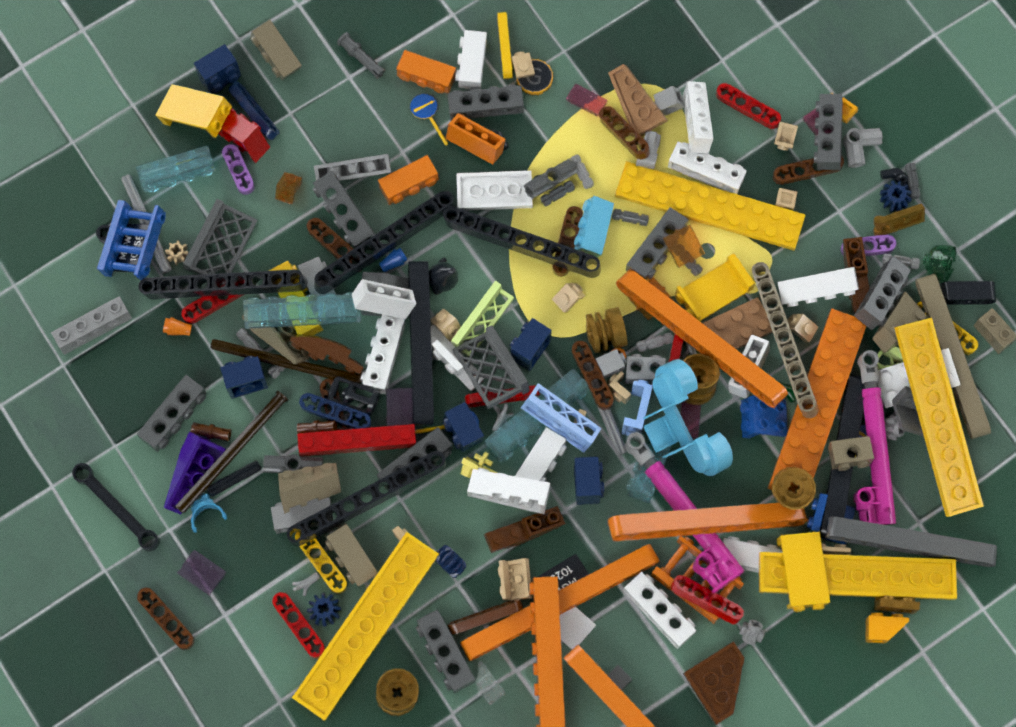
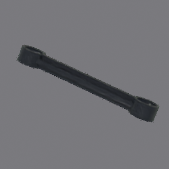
M77 464L72 471L73 478L79 484L86 485L138 538V543L145 551L157 549L160 543L158 535L152 530H146L94 477V472L88 464ZM85 469L89 471V476L86 479H77L78 470ZM144 537H155V543L151 547L143 546L142 540Z

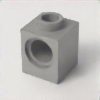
M673 86L653 95L655 104L665 116L685 107L681 91Z
M617 349L596 358L604 379L625 370L624 364L627 363L623 353L619 354Z

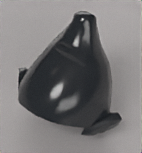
M445 257L441 258L437 264L429 269V285L435 295L453 289L458 282L457 270L447 262Z

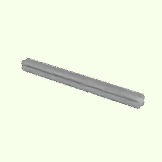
M131 175L123 176L122 182L135 211L147 212ZM139 219L141 224L149 225L150 220ZM158 239L154 255L162 273L166 274L172 269Z
M584 349L578 351L582 355V360L585 358L583 354ZM587 362L583 365V369L590 372L593 370V366ZM594 379L591 382L592 387L596 389L601 387L598 379ZM602 391L600 393L602 396V401L600 403H605V405H608L607 400L605 399ZM598 408L616 454L618 456L627 452L611 410H601Z

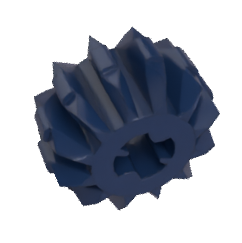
M892 180L890 185L885 184L883 190L880 191V196H882L880 202L885 203L883 205L884 209L890 207V213L894 209L897 212L901 211L902 208L906 209L908 203L912 200L909 197L912 193L907 190L908 185L901 186V181L895 184Z
M443 545L436 551L439 555L435 562L452 578L461 575L467 567L466 562L448 545Z
M322 593L321 599L315 595L316 602L309 601V605L313 608H308L307 612L313 613L309 618L311 621L315 620L317 626L322 621L323 627H327V621H330L333 625L334 621L332 618L339 619L340 616L335 612L341 611V607L336 606L339 600H333L332 594L326 599V594ZM325 606H327V609H328L329 611H328V612H325V611H324L323 614H321L322 612H321L320 608H321V607H322V608H325Z

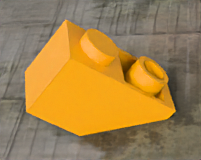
M871 613V616L869 615L866 618V642L886 644L909 622V618L903 617V614H891V617L883 616V613Z

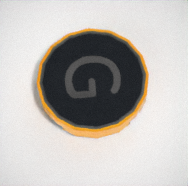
M532 59L534 76L517 79L518 86L521 85L522 91L527 94L540 95L551 87L553 72L544 61Z

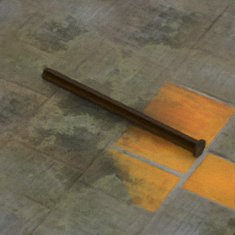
M213 339L210 346L212 350L244 358L258 356L260 362L332 380L340 376L360 384L362 373L360 375L305 361L294 364L281 355Z
M275 392L276 395L179 501L176 508L180 512L185 513L281 405L284 402H288V399L281 392Z

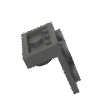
M905 386L892 400L899 427L905 432L924 436L911 388Z

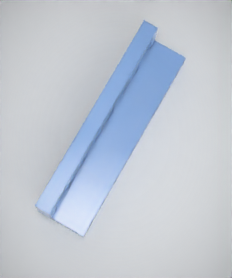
M539 383L521 406V409L555 433L564 437L566 441L583 453L590 447L601 430L599 426ZM537 391L544 395L545 400H540L535 396ZM552 404H557L561 412L554 410ZM572 415L575 417L577 423H572L568 416ZM584 427H589L594 431L592 436L585 432Z

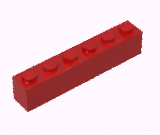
M414 424L297 434L300 457L411 448L416 444Z

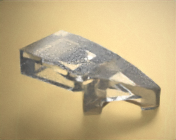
M479 662L478 678L476 679L477 690L491 706L506 692L485 665Z

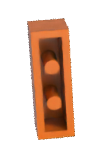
M404 50L396 68L397 76L401 80L415 82L420 87H429L438 93L448 94L456 77V67Z
M459 113L448 124L446 139L492 165L502 155L505 138Z
M428 155L379 179L378 184L388 204L391 205L401 202L408 195L417 194L420 189L426 186L431 187L435 185L439 178L438 172Z

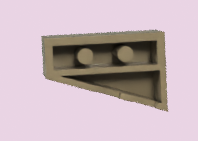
M268 20L251 32L250 39L261 52L263 59L272 66V71L277 78L280 77L284 80L301 68V63L271 20Z
M906 291L894 303V307L886 315L887 320L878 328L872 338L884 353L899 345L894 327L928 319L926 314Z
M324 463L320 466H308L299 470H287L283 473H278L284 514L290 512L289 508L299 504L301 507L307 505V501L315 498L320 501L341 493L336 463Z
M346 523L323 534L327 539L325 544L329 550H334L338 556L335 559L341 568L345 567L348 571L346 577L352 585L355 583L359 587L378 574Z

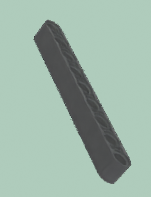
M828 517L826 538L938 559H956V562L983 567L996 566L997 546L993 544L842 517Z

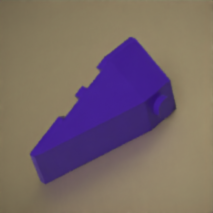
M189 431L180 450L164 508L181 515L182 512L176 508V505L226 451V448Z

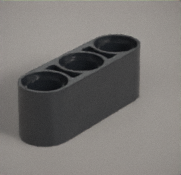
M949 281L940 284L946 305H986L996 302L995 282Z

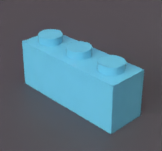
M593 196L584 202L582 207L584 211L583 217L578 224V228H580L579 233L574 240L576 250L595 257L602 255L614 203L597 196Z

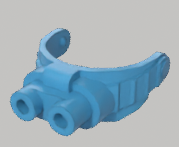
M208 494L202 495L201 499H197L192 504L191 524L194 533L197 532L195 519L205 509H217L222 513L224 520L227 519L223 509L216 505Z

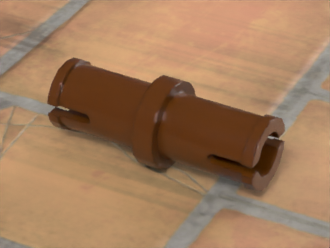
M314 420L311 423L297 424L298 434L337 430V422L335 420L326 422Z
M193 422L191 426V432L194 434L206 436L207 439L211 440L216 438L230 441L231 429L216 427L215 424L205 425Z

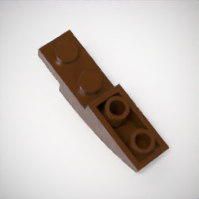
M862 237L843 239L845 269L855 267L859 289L855 290V294L849 295L853 315H855L869 290L868 267Z
M304 334L291 335L290 337L291 345L300 351L303 348L309 352L307 355L316 361L318 359L323 361L325 356L329 355V360L336 364L341 362L345 365L344 369L352 374L355 372L360 374L364 368L362 364L349 357L351 353L350 348L334 340Z
M558 506L545 510L544 514L536 513L522 518L521 521L484 534L490 552L494 553L542 536L565 525V521Z

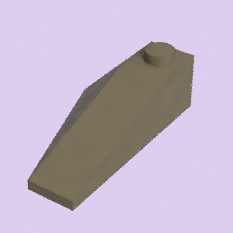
M276 296L252 303L242 316V319L251 331L292 363L298 364L307 361L309 356L306 350L302 348L300 351L291 345L290 337L291 335H296V330L293 324H291L281 299Z

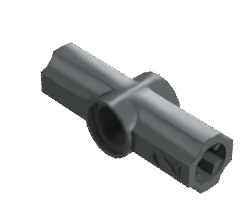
M567 159L559 165L549 168L545 173L524 184L525 193L533 199L547 190L553 189L559 183L575 175L578 172L577 165L574 161Z
M294 454L288 456L265 455L263 472L283 473L287 470L294 471L308 466H320L323 464V457H299ZM291 462H298V466L295 469L289 468Z

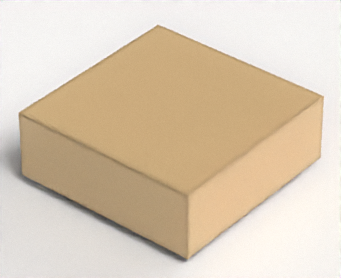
M779 188L775 206L793 211L798 192Z

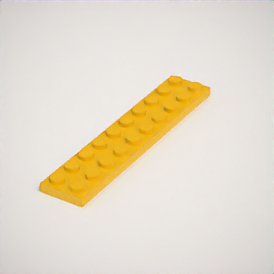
M627 161L625 162L615 193L616 198L667 212L671 207L687 219L795 251L805 214L661 171L636 166V164Z
M932 317L894 327L945 515L950 517L983 507Z
M406 532L292 698L326 721L434 564L439 553Z
M759 552V593L788 594L782 553ZM823 554L829 595L957 599L956 559Z

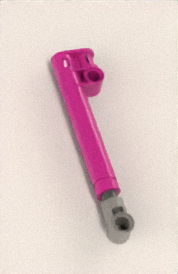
M868 350L859 356L857 363L861 371L862 384L865 385V389L862 390V398H864L866 434L870 436L874 460L870 464L872 487H864L857 490L853 495V500L856 503V510L859 511L860 521L893 525L896 524L884 410L881 388H877V382H879L877 366L879 357L876 352ZM865 356H869L872 359L871 365L865 363ZM861 492H865L868 495L867 502H863L860 499Z
M637 432L631 433L625 443L626 451L634 456L641 467L644 466L647 469L645 474L651 479V482L674 511L697 509L668 470L664 468L665 466L662 462H656L654 459L655 455L646 445L643 435ZM630 441H637L639 446H632ZM716 533L693 535L704 549L694 560L693 570L701 575L704 580L708 581L713 588V594L745 571ZM698 561H705L708 567H701Z

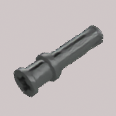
M348 32L338 39L337 45L342 46L350 57H355L377 79L383 76L385 70L362 49L359 42L356 43L350 37Z

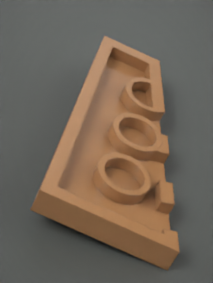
M622 64L608 73L629 125L640 136L668 121L627 65Z

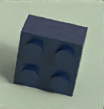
M225 44L193 63L198 78L210 94L220 92L223 87L229 83H234L241 77L237 60Z
M534 318L530 322L526 321L521 328L522 333L519 337H515L510 344L511 356L517 364L528 371H531L550 344L552 334L551 329Z
M248 356L243 361L237 363L234 361L228 362L223 367H220L231 399L268 389L258 356Z
M466 402L444 413V422L442 423L447 432L451 431L453 435L452 442L456 449L460 448L464 452L483 442L484 435Z
M579 457L574 460L576 505L599 504L600 498L604 497V481L600 482L603 474V464L599 462L598 457Z

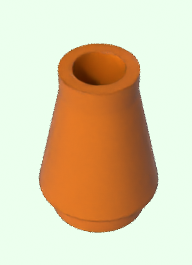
M173 317L166 318L163 333H167V335L190 336L192 325Z

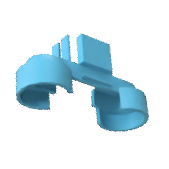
M680 359L672 360L660 366L655 373L653 389L662 408L643 417V419H646L661 411L665 413V416L643 426L655 452L657 453L679 441L680 448L662 457L665 458L683 450L692 468L699 473L714 476L726 470L732 465L733 461L732 450L726 438L718 432L709 438L705 434L693 440L676 407L677 404L689 399L687 394L698 389L694 372L689 365Z

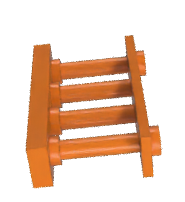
M680 536L677 543L681 546L664 568L661 567V569L656 566L651 573L654 579L671 592H673L671 590V583L674 579L670 577V572L686 551H689L695 557L702 553L688 537L683 538ZM703 560L698 561L700 566L702 563H705L707 565V563ZM693 563L683 576L691 579L695 573ZM739 576L722 589L719 595L726 598L734 587L740 590L744 585L741 582L742 578ZM706 579L701 584L706 588L710 587ZM694 592L696 597L702 598L700 592ZM678 596L713 624L718 620L719 617ZM713 601V606L719 608L720 604Z

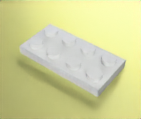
M531 171L457 173V207L466 211L533 208L532 198L528 197L524 188V184L532 180Z
M949 348L941 350L951 388L961 385ZM904 362L878 370L879 382L877 384L881 388L885 408L893 406L892 400L905 386L910 387Z

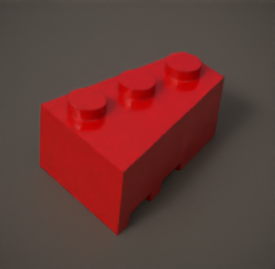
M231 108L218 134L229 143L232 141L240 146L238 149L242 153L247 151L251 160L255 163L270 148L260 131L261 127L254 121L252 123L249 122L246 116L241 113L238 115Z

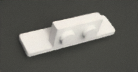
M432 325L431 349L433 356L438 361L441 360L445 364L447 371L450 374H454L472 391L475 387L453 353L452 349L455 346ZM470 364L469 370L478 372V370L472 364ZM479 377L478 384H480L484 380V378Z

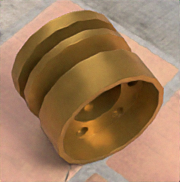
M619 307L605 310V319H602L599 312H595L596 321H594L591 313L586 314L587 337L595 353L600 352V343L603 350L607 351L608 341H611L614 348L627 346L626 329Z
M703 354L690 355L683 361L694 372L698 389L687 394L689 399L685 400V402L692 405H702L709 402L714 396L720 376L719 366L709 356Z
M786 467L774 476L772 493L782 506L792 510L802 509L813 501L816 493V483L807 471L798 467ZM792 482L798 485L794 493L788 490Z
M392 669L385 672L377 683L376 700L379 707L391 716H401L411 711L418 699L419 686L416 678L404 669ZM398 690H400V695L402 697L397 696L396 698H394L393 691L397 692Z

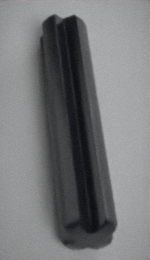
M255 460L213 483L207 490L213 497L259 472L261 466Z

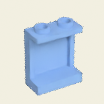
M638 380L633 382L631 395L641 397L642 399L637 419L624 418L622 435L629 436L634 432L642 433L645 420L643 417L646 416L653 387L648 381Z

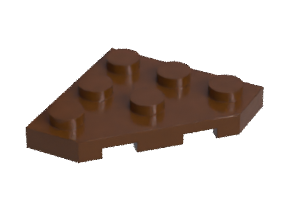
M734 641L683 673L715 725L734 714L745 659Z

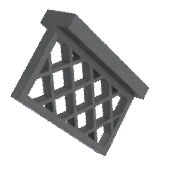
M216 199L183 263V268L203 275L209 274L207 272L210 271L214 274L213 270L224 267L226 273H231L258 220ZM224 211L232 213L234 220L224 223L222 217ZM247 220L252 223L248 229L241 231L239 221ZM236 223L239 232L228 234L226 225ZM223 227L226 236L216 239L215 229ZM240 235L242 239L241 245L233 247L230 238ZM228 239L231 248L220 251L218 242ZM215 243L218 252L208 255L205 248L207 245ZM232 251L234 255L233 261L225 263L222 254ZM219 255L222 264L212 267L209 258ZM207 259L210 268L201 270L196 267L199 261Z
M492 325L485 328V333L452 349L488 409L521 392L523 395L530 392L527 379ZM483 340H486L488 343L486 349L478 348L477 344ZM465 349L471 350L469 358L461 356L459 352ZM474 353H484L482 360L472 359ZM488 354L497 357L495 363L486 362ZM471 363L480 365L478 372L469 370ZM483 366L493 367L491 375L481 373ZM496 369L505 370L504 378L494 376ZM479 377L489 379L487 386L478 384ZM492 380L502 382L500 389L490 387ZM505 383L515 386V389L511 391L503 390ZM488 391L498 393L497 398L488 401Z

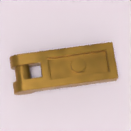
M921 203L886 216L874 217V235H887L924 222L925 207Z

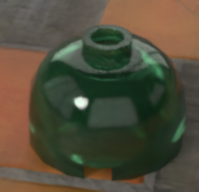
M940 244L931 248L929 253L923 257V265H925L927 274H935L939 282H948L954 270L951 268L952 263L956 262V247Z

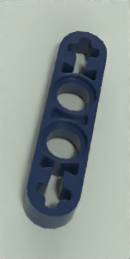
M235 81L229 87L230 93L252 121L261 127L260 131L268 139L274 140L280 133L246 88Z
M311 393L303 394L300 397V407L307 413L330 421L335 420L338 424L352 429L370 428L371 419L364 412ZM309 399H311L312 403L316 405L317 402L320 401L317 406V411H315L316 408L314 405L309 404L308 407H306L304 400L308 401ZM323 405H330L332 407L331 412L328 414L322 413L321 407ZM340 412H349V418L341 420L339 418ZM353 414H356L355 418L358 420L365 418L367 424L359 426V422L353 420Z

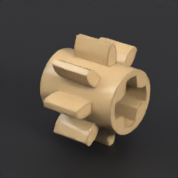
M179 240L174 244L169 243V249L165 250L166 254L169 255L168 261L174 260L176 265L184 262L189 253L185 251L188 248L187 245H181Z

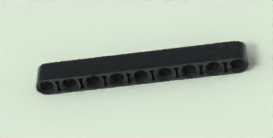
M448 191L439 192L319 271L314 278L315 291L320 294L328 293L443 217L444 210L453 205V195ZM445 200L448 204H442L440 201ZM431 210V211H433L434 213H433V214H427L425 211ZM411 220H416V221H418L419 223H418V224H413V223H411L410 221H411ZM402 230L404 233L397 234L395 231ZM387 240L389 243L382 244L380 241ZM366 250H371V251H373L374 253H373V254H366L365 251H366ZM356 260L358 263L351 264L349 261ZM340 270V271H342L343 273L340 274V275H337V274L334 273V271ZM324 280L327 284L321 285L318 282Z
M454 206L447 207L443 212L445 223L451 229L589 278H595L601 272L600 261L593 255ZM451 215L457 216L454 220L448 219ZM468 221L474 222L471 226H466L465 224ZM484 228H491L489 232H483ZM504 233L509 234L506 238H500ZM519 240H526L522 245L517 244ZM537 246H543V247H544V248H543L542 250H540V251H536V250H535V248H536ZM555 252L561 253L559 257L552 256ZM572 258L579 259L577 263L569 262ZM590 264H595L597 266L595 269L592 270L587 268Z
M409 261L408 288L413 291L416 301L415 307L409 314L413 424L433 425L428 261Z
M293 269L149 277L142 279L139 282L138 288L148 299L299 292L307 287L308 282L299 270ZM300 277V281L293 284L294 280ZM282 278L281 282L275 285L276 280ZM263 279L262 284L259 285V286H256L257 282H258L259 280ZM245 280L244 284L238 287L239 282ZM226 281L225 286L220 288V284ZM208 282L207 286L201 289L202 285ZM189 283V287L183 290L184 285ZM171 284V287L165 291L166 286ZM152 286V289L147 292V288Z
M849 375L836 441L859 437L864 409L862 390L865 389L861 376ZM852 451L847 452L850 458H855V454ZM831 466L826 493L828 497L820 526V537L826 538L828 517L844 518L853 467H850L848 470L839 471L838 469H832Z
M439 451L431 452L290 526L287 530L289 542L294 546H301L442 472L446 467L445 456ZM435 458L442 460V463L438 466L433 465L431 462ZM418 467H422L425 470L421 475L415 474L414 471ZM404 476L407 478V481L404 484H399L397 479ZM384 485L390 488L387 493H381L379 489ZM365 495L372 496V500L367 503L363 502L362 498ZM347 504L355 506L350 512L344 510ZM330 513L337 514V518L334 521L327 520V516ZM313 522L319 523V527L316 530H310L309 526ZM294 532H301L302 534L299 539L294 540L291 538Z

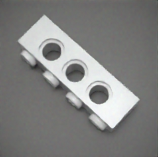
M687 81L683 93L690 153L708 154L713 142V132L706 83Z
M641 572L624 587L623 591L678 650L695 634L696 625L691 619H685L682 616V610L679 606L668 601V595L661 588L658 590L653 585L655 582L648 574L644 575ZM648 590L653 594V597L645 599L642 596V592ZM656 606H665L666 612L659 614L656 611ZM673 619L679 621L680 627L677 629L672 628L669 621Z

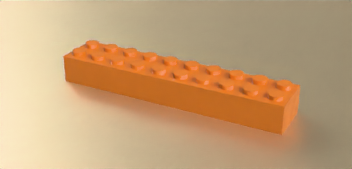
M831 308L807 374L818 405V414L813 418L804 417L797 403L767 489L772 490L774 476L786 467L803 469L814 479L866 329V325L856 317ZM803 387L801 392H804L807 388ZM807 404L804 409H810L813 405ZM792 482L788 490L794 493L798 485Z

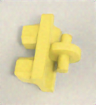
M484 452L482 456L477 453L475 454L474 459L479 462L469 457L463 458L461 462L463 466L460 474L467 478H471L473 469L478 470V468L487 469L492 473L498 472L484 465L486 464L491 467L493 461L487 459L489 456L487 452Z

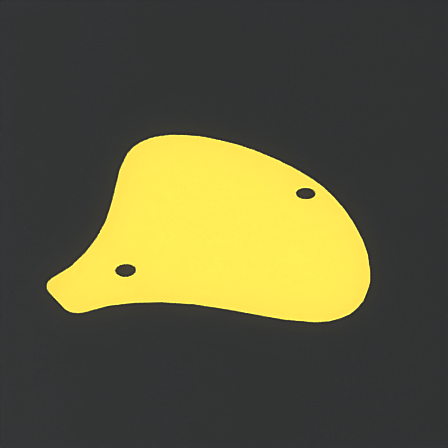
M641 84L653 101H655L654 94L665 90L656 85ZM615 90L602 95L584 106L568 119L546 142L527 170L531 171L533 180L535 176L545 173L549 168L559 165L574 155H579L582 160L581 162L584 163L590 175L589 178L591 177L594 182V186L585 189L582 184L583 182L580 181L576 173L553 188L555 189L560 185L564 186L565 182L572 181L575 186L574 191L567 192L565 196L555 202L551 201L550 205L544 206L540 198L545 194L548 195L553 189L547 190L533 198V208L513 209L511 227L558 243L567 209L577 206L582 210L584 202L593 196L614 203L613 210L616 208L621 209L622 212L626 210L639 213V215L645 214L649 216L648 225L643 226L640 223L624 222L622 219L614 220L611 215L601 256L597 257L600 261L601 272L595 278H589L569 271L563 277H559L554 274L552 264L509 249V265L516 299L527 320L530 322L534 318L552 330L551 336L573 337L586 333V314L591 313L594 321H596L595 312H599L602 319H605V310L619 307L623 317L642 308L618 289L616 281L627 272V263L666 213L615 197L625 162L636 164L637 158L601 123L599 118V111L603 107L609 106L614 108L628 123ZM680 109L666 115L665 117L668 121L651 130L661 135L654 170L708 185L668 168L669 159L677 142L689 144L683 110ZM618 124L614 129L621 130L624 126ZM627 136L625 138L628 142L635 139L634 136ZM574 212L573 215H571L572 224H574L575 217H577L576 212ZM689 219L687 225L689 229L683 237L679 236L677 245L681 244L685 248L684 251H687L697 261L696 264L703 268L701 274L694 276L691 273V269H688L681 262L679 256H676L673 251L669 250L664 263L657 265L655 275L651 280L647 279V281L666 296L672 297L676 295V288L678 286H681V288L687 286L725 263L727 257L734 253L755 282L752 267L758 262H764L770 269L772 256L765 248L746 236ZM570 228L564 232L568 237L575 235V231ZM671 229L665 230L667 234L674 233ZM519 240L517 244L522 245L526 240ZM657 243L654 245V247L657 249L663 248V245ZM709 243L714 246L715 255L712 258L705 259L700 256L699 247L702 244ZM537 246V247L535 248V250H536V251H540V250H542L544 247H543V246ZM572 258L571 263H577L579 259ZM650 258L643 259L645 263L653 262ZM590 264L587 268L592 270L595 269L597 266L595 264ZM760 272L758 276L764 275L765 272ZM566 283H577L583 289L582 292L585 294V297L579 299L567 313H564L554 303L552 298ZM756 283L754 285L753 290H751L747 294H753L758 292Z

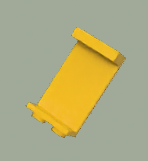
M172 84L155 116L164 125L171 126L174 121L205 129L212 137L216 138L226 117L230 113L232 105L223 96Z
M733 253L727 257V261L683 288L678 286L675 298L680 305H684L688 313L697 320L702 321L753 290L755 282Z
M820 532L779 536L777 538V546L782 548L790 601L787 609H793V612L805 611L807 607H813V610L825 609V606L830 603Z

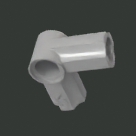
M852 128L846 133L843 138V145L846 148L848 167L858 168L865 165L863 147L882 144V131L880 128L862 130ZM849 136L855 137L856 142L851 141Z

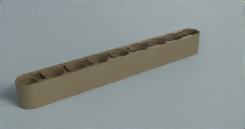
M758 262L752 267V274L797 403L804 417L813 418L819 411L816 399L769 267L764 262ZM760 272H765L764 275L758 276ZM766 288H771L770 291L763 292ZM777 304L775 308H769L770 305ZM777 321H783L780 325H775ZM783 337H789L787 341H781ZM788 354H795L792 358H786ZM796 370L801 371L798 375H792ZM801 387L807 388L804 392H798ZM807 404L813 405L810 409H804Z
M935 274L915 279L925 313L928 318L932 317L940 349L949 348L961 384L952 389L971 439L991 434L988 419Z

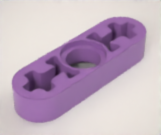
M232 144L225 146L222 150V155L239 192L243 195L252 193L254 183L239 149ZM229 151L234 153L235 161H232L228 153ZM235 166H242L244 169L241 173L236 174L233 172ZM242 178H244L246 183L248 184V188L246 189L245 187H242Z
M891 235L862 237L863 244L865 242L873 244L872 250L864 249L865 256L889 254L896 246V240ZM887 241L891 245L887 248L886 245L882 244ZM842 243V246H841V249H840V250H841L842 255L844 256V253H843V243Z

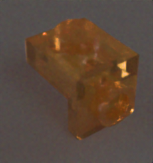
M285 172L277 183L275 199L292 204L295 193L302 184V177Z

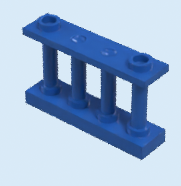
M118 200L97 270L108 277H111L116 269L134 272V275L140 281L146 278L150 272V263L162 224L166 219V212L159 205H155L153 213L132 210V207L126 201ZM129 219L150 220L148 230L128 228ZM125 235L145 237L142 247L121 245ZM124 252L140 256L137 265L116 262L118 254Z

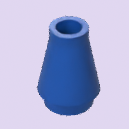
M398 248L397 250L394 249L379 265L384 272L405 265L404 262L408 261L401 248Z

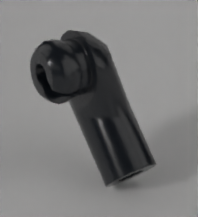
M899 168L880 171L882 180L891 178L897 183L901 181L902 184L908 181L907 174Z

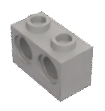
M640 354L627 356L625 384H633L634 381L645 380L650 385H653L655 373L650 368L653 366L659 368L664 365L666 358H661L659 355L642 357ZM637 365L641 370L634 372L631 367Z

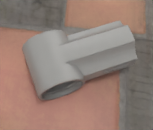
M645 132L644 140L649 145L650 154L646 159H637L636 166L654 170L658 156L657 150L661 140V135L657 132Z

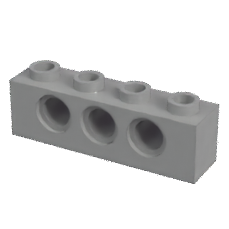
M389 154L314 166L316 180L330 171L334 172L339 181L392 173Z
M118 296L56 329L51 334L65 355L131 320L132 317L122 299Z

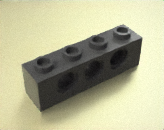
M511 84L500 88L492 86L481 90L473 88L470 91L454 90L448 93L450 121L458 113L468 119L524 113L521 85ZM505 97V98H507L508 100L505 101V102H503V101H500L499 99ZM484 99H487V100H489L490 102H489V103H482L481 101L484 100ZM465 101L471 102L470 105H464L463 103Z
M820 94L819 101H816V112H819V118H815V129H818V135H815L814 144L818 146V152H814V163H817L818 170H841L842 94ZM827 113H832V114H833V115L830 116V117L825 116V114H827ZM826 130H831V131H832V132L829 133V134L824 133V131H826ZM825 147H831V148H832V149L829 150V151L824 150Z
M333 171L328 172L313 182L315 186L313 188L314 193L318 198H323L325 201L323 204L324 208L329 214L333 213L336 218L333 221L339 230L343 228L346 233L344 238L349 245L357 246L374 235V232ZM329 189L336 190L337 195L334 199L327 197ZM341 204L347 207V212L344 215H339L337 212V208ZM351 220H355L358 224L355 231L348 229V222Z
M670 207L627 263L626 271L629 269L634 270L644 279L651 280L656 273L655 268L657 265L664 263L667 258V252L673 250L678 243L677 239L679 236L683 237L689 229L687 226L689 219ZM671 229L674 233L667 234L665 230ZM659 243L663 245V248L657 249L654 245ZM650 258L653 262L645 263L643 259Z
M894 256L887 260L879 270L854 317L871 330L878 325L882 326L887 320L886 314L895 305L893 301L902 292L900 290L901 287L909 280L907 276L911 269Z
M185 375L140 429L137 436L156 452H159L160 449L163 450L169 443L168 439L181 429L182 422L192 416L196 405H200L205 400V389ZM183 397H190L187 403H181ZM171 412H178L175 418H169ZM158 427H166L164 432L157 433Z
M437 427L377 474V478L380 480L407 466L413 460H418L428 455L426 451L429 448H435L443 453L446 459L452 453V443ZM435 458L431 463L436 466V462L440 459ZM418 467L414 473L421 475L425 470L422 467ZM406 477L397 479L399 484H404L407 481ZM384 485L385 489L389 491L390 488Z
M438 609L416 620L418 626L415 628L420 638L425 637L427 641L425 647L429 655L434 654L437 660L434 664L438 672L441 673L443 671L446 677L443 681L448 691L452 689L455 694L475 683V678ZM433 630L441 633L438 639L434 640L429 637ZM441 648H448L450 650L447 657L439 655ZM452 665L459 667V672L455 675H451L448 672V668Z

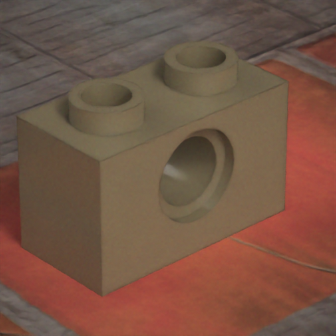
M993 308L981 316L974 324L976 330L998 354L1007 349L1016 340V333Z
M870 436L831 441L828 446L832 469L844 471L853 466L865 468L874 460ZM852 451L856 457L850 458L847 452Z

